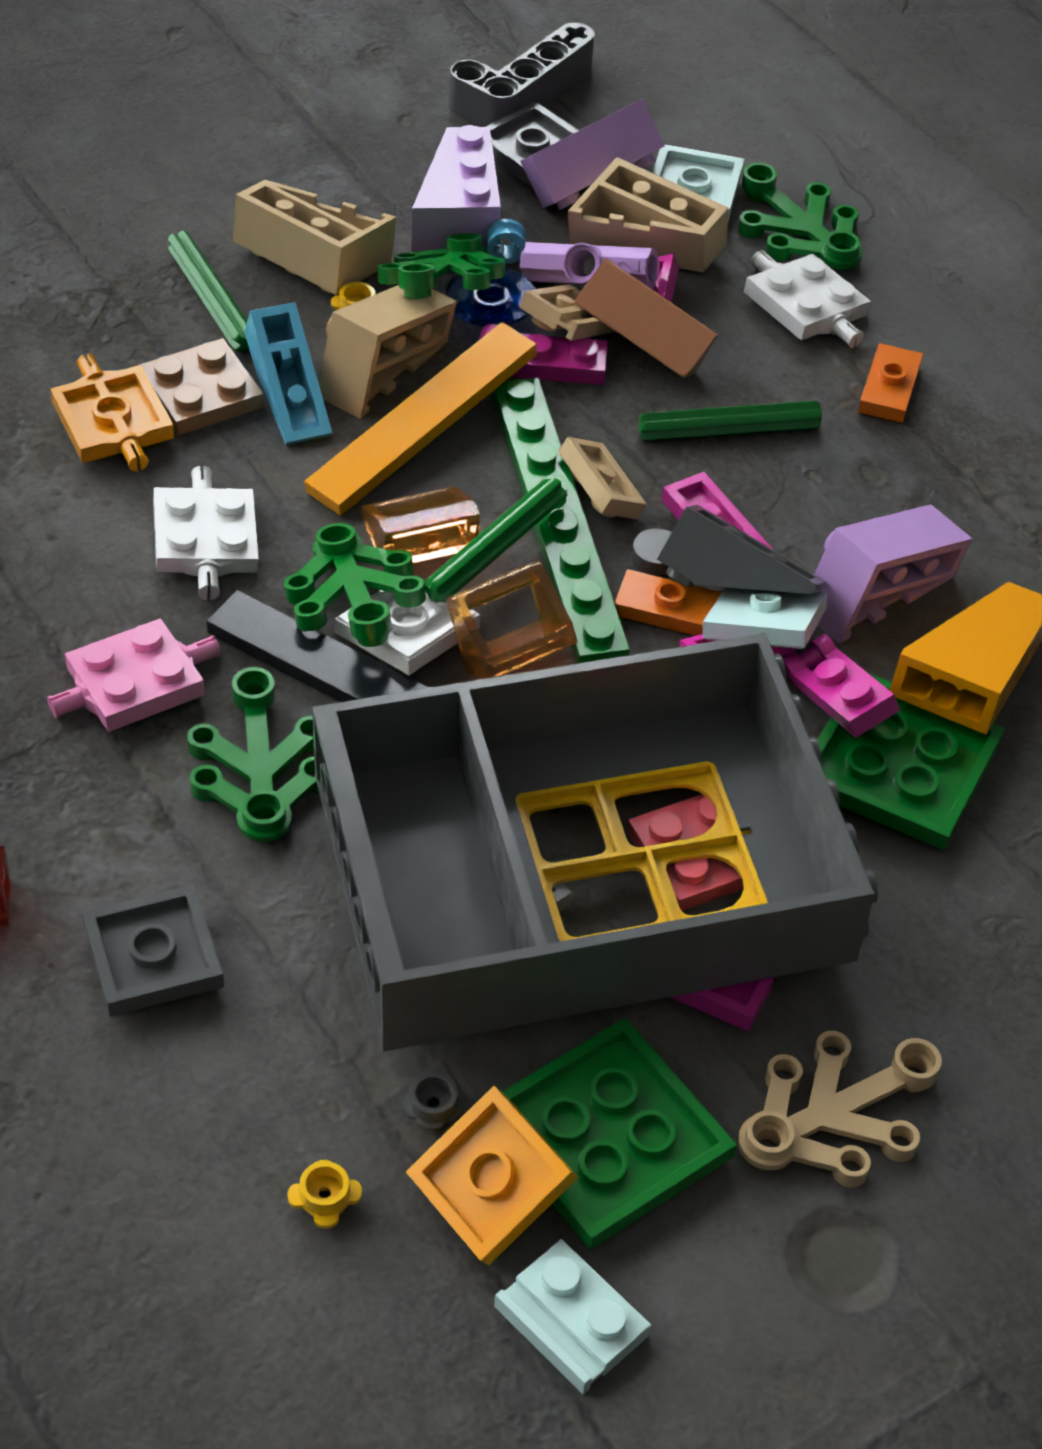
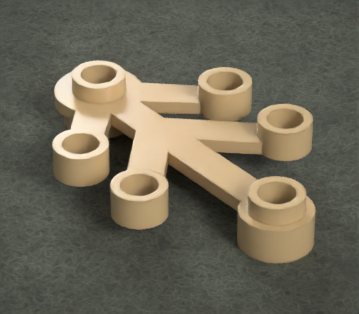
M826 1031L818 1037L813 1056L817 1068L808 1107L789 1117L786 1116L790 1094L796 1092L800 1086L803 1067L799 1060L791 1055L779 1054L774 1056L768 1063L765 1075L768 1093L764 1109L748 1118L740 1128L738 1148L741 1155L748 1163L763 1170L782 1169L792 1161L830 1170L834 1179L839 1184L849 1188L861 1186L866 1181L871 1167L869 1154L863 1148L856 1145L836 1148L806 1139V1137L821 1130L880 1145L885 1156L892 1161L907 1162L915 1156L920 1143V1133L912 1123L904 1120L887 1122L856 1114V1112L902 1089L909 1092H920L933 1086L942 1064L939 1050L927 1040L920 1038L906 1039L897 1046L890 1067L836 1093L840 1070L848 1063L851 1043L844 1034L838 1031ZM834 1047L841 1052V1054L830 1055L827 1052H825L823 1048ZM914 1067L920 1070L922 1073H915L908 1070L907 1068ZM784 1070L789 1072L793 1078L782 1079L775 1072ZM894 1136L903 1137L908 1140L910 1145H897L891 1138ZM770 1140L774 1142L777 1147H767L760 1144L758 1141ZM842 1162H855L860 1166L861 1170L856 1172L849 1171L842 1165Z

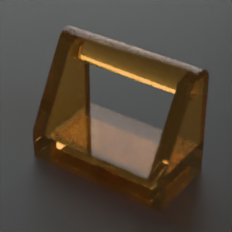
M456 486L361 506L362 519L374 547L391 551H408L412 554L413 563L458 553L479 535L480 512L474 500Z
M538 560L447 597L448 610L466 672L481 678L502 676L578 643L573 623L543 565ZM530 585L539 620L485 642L470 610Z

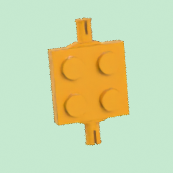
M87 354V361L84 355H81L77 359L76 365L83 377L73 383L50 388L52 404L81 462L86 463L122 453L130 470L138 472L137 463L140 470H144L149 460L141 447L174 439L173 423L144 369L139 365L119 371H102L94 355Z

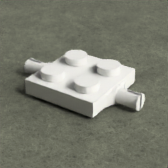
M764 250L758 251L753 255L751 265L757 268L760 273L747 277L744 293L802 341L817 334L831 333L833 335L836 334L850 348L857 347L862 342L864 333L850 322L867 316L871 301L855 289L851 283L844 280L828 267L824 261L817 258L814 254H810L782 264L777 263Z
M197 466L191 471L193 488H154L156 572H182L198 576V596L203 600H207L209 585L210 600H214L220 594L218 576L230 573L258 572L259 558L253 489L212 488V471L210 468L204 466L203 480H201L200 466Z

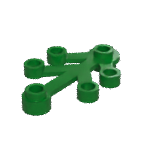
M762 162L748 164L744 168L741 186L746 197L753 201L765 200L784 217L766 215L756 210H746L740 214L738 231L742 236L757 238L764 233V230L780 232L769 235L766 242L765 252L775 261L788 260L791 253L806 256L814 254L835 270L853 268L861 262L863 249L860 245V239L852 233L857 227L859 211L855 207L842 204L834 208L831 225L836 231L829 232L822 226L824 209L829 206L831 188L827 184L813 182L807 185L804 203L807 206L806 213L775 187L777 171L773 166ZM784 233L808 236L812 240L795 239Z
M455 233L446 237L447 245L442 249L398 253L394 255V263L377 265L378 283L385 285L399 284V288L404 289V297L426 298L432 295L431 288L436 286V279L451 270L463 276L464 289L484 290L491 287L490 279L505 277V259L487 254L486 246L482 244V236L480 234Z
M345 523L329 524L319 529L316 533V541L313 544L314 557L302 569L288 576L283 582L286 600L291 604H296L293 609L296 626L302 631H316L324 627L327 623L325 609L345 591L351 605V609L348 612L351 635L357 639L360 645L365 647L382 645L388 640V635L392 631L389 606L382 601L372 600L367 587L395 593L396 603L405 608L417 607L426 601L424 580L421 577L413 576L414 565L410 552L405 550L391 551L362 544V539L356 534L354 527ZM355 561L383 566L384 572L358 566ZM331 567H335L336 572L316 590L314 582Z
M248 667L237 672L232 679L233 701L245 713L248 753L220 736L218 729L207 723L197 724L190 728L187 733L188 751L191 756L200 760L216 759L248 780L251 784V793L248 794L224 780L220 769L209 764L197 766L190 773V788L193 797L197 800L208 802L216 799L237 813V826L245 837L257 842H270L281 838L289 831L292 824L291 808L309 792L319 793L315 777L308 776V774L315 772L314 756L304 759L299 765V773L278 791H273L272 780L304 751L314 752L313 736L304 734L306 732H313V716L300 718L295 724V730L270 751L266 711L275 700L274 678L269 671L263 668ZM203 739L210 740V742L205 744L198 743L197 741ZM202 781H213V782H214V783H212V784H210V785H201V784H199V783L202 782Z

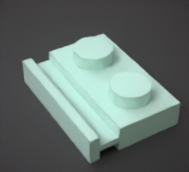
M562 1239L516 1277V1282L505 1291L501 1289L495 1295L494 1307L583 1395L590 1389L591 1384L601 1375L605 1376L641 1344L650 1333L651 1324Z

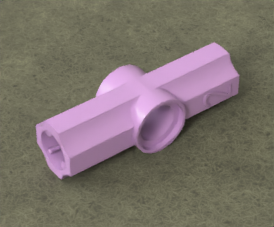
M526 242L520 256V269L523 281L586 285L604 259H609L653 289L658 279L660 262L658 261L657 250L654 248L596 246L583 242L576 244ZM593 254L595 267L592 273L586 276L583 268L584 262L587 257Z

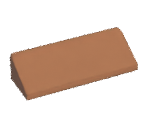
M604 259L575 300L577 305L683 378L696 373L718 336L711 329L609 259Z

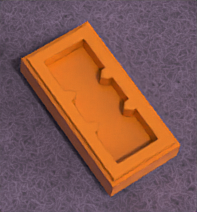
M879 343L860 399L858 413L903 423L919 373L923 353Z
M627 569L614 604L618 616L621 618L697 636L703 634V620L722 592L695 585L688 587L674 580Z

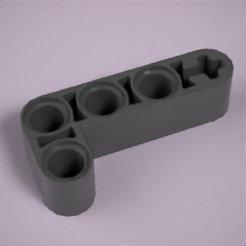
M567 23L499 71L475 60H461L454 63L450 69V109L457 115L481 127H485L534 101L543 107L547 106L592 71L594 30L583 23Z

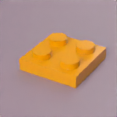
M493 1086L406 1171L408 1176L477 1258L487 1265H490L579 1178L510 1099L496 1086Z

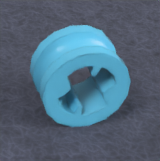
M501 219L492 223L487 230L486 236L488 254L505 259V264L519 261L521 252L526 244V232L523 225L512 219ZM509 238L512 244L503 245V241L500 239Z

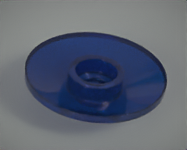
M505 268V277L490 279L491 287L484 290L464 289L463 276L459 274L448 284L446 296L457 301L454 314L468 323L483 327L489 324L499 325L501 322L506 325H512L530 315L519 308L525 292L534 290L535 287L527 277L514 270Z

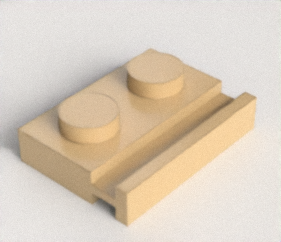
M571 284L528 290L525 292L519 308L533 316L532 322L535 325L551 332H555L558 329H566L568 331L566 338L571 341L613 333L615 331L575 303L581 291Z

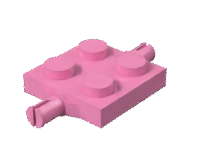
M161 618L139 625L136 628L65 653L67 669L75 680L76 687L53 696H48V705L55 718L84 707L99 717L108 732L206 695L204 679L194 665L220 657L221 649L215 636L212 635L209 638L185 646L173 637Z

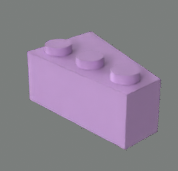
M642 98L528 156L520 162L542 208L556 203L558 209L561 210L575 203L581 197L579 191L593 184L616 157L642 168L656 161L652 153L665 147Z
M466 125L446 128L412 207L411 251L442 249L447 245L446 237L455 233L480 234L482 236V244L486 246L487 250V230L492 223L500 220L501 210L490 127Z
M931 504L835 528L825 541V552L814 573L826 581L820 592H827V609L817 626L838 644L843 643L851 638L852 632L850 629L866 618L875 624L886 617L884 608L899 599H903L909 604L952 579L973 538Z

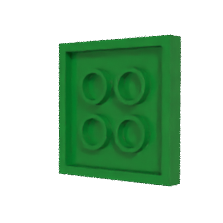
M868 673L890 690L892 682ZM898 698L896 700L900 708L899 712L857 738L831 717L817 741L821 751V767L826 779H833L837 786L840 806L945 850L1002 741L1005 728L993 723L987 735Z
M626 1018L621 1019L502 1091L579 1177L552 1205L589 1250H592L735 1157L736 1142Z

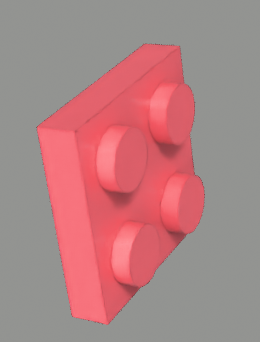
M703 794L628 819L627 833L636 847L694 838L705 834L714 825L716 810L711 801ZM698 858L669 864L666 868L681 911L743 889V881L738 872L726 862L717 859Z

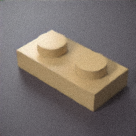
M567 437L558 452L570 468L571 476L582 485L591 498L593 508L609 518L619 516L638 519L647 504L605 445L600 442Z

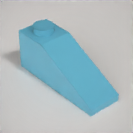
M296 302L251 310L245 328L247 343L256 375L285 445L332 436L333 432Z

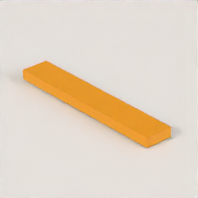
M501 322L304 481L306 493L339 516L343 515L537 355L536 343Z

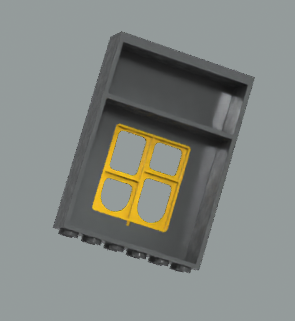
M765 633L312 707L315 779L383 1052L841 965L858 960L863 937H867L869 934L868 918L871 906L878 899L877 882L870 868L864 869L858 855L859 846L856 831L851 823L844 822L839 810L840 799L837 786L833 779H826L821 767L819 743L815 736H808L803 724L804 715L800 698L797 694L791 695L786 684L784 660L779 653H773ZM670 788H688L706 796L715 807V823L705 834L694 838L635 847L629 844L615 801L624 796ZM578 804L590 806L598 823L606 847L605 851L598 855L559 862L544 860L537 844L530 816L538 811ZM698 858H713L726 862L738 872L743 881L744 890L742 896L733 906L726 909L699 915H686L678 905L666 871L667 866L675 862ZM626 871H638L644 876L658 915L655 922L580 937H573L566 933L552 891L555 885Z

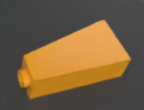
M1011 582L1005 583L905 647L900 654L890 691L895 695V698L987 735L1042 642V594Z

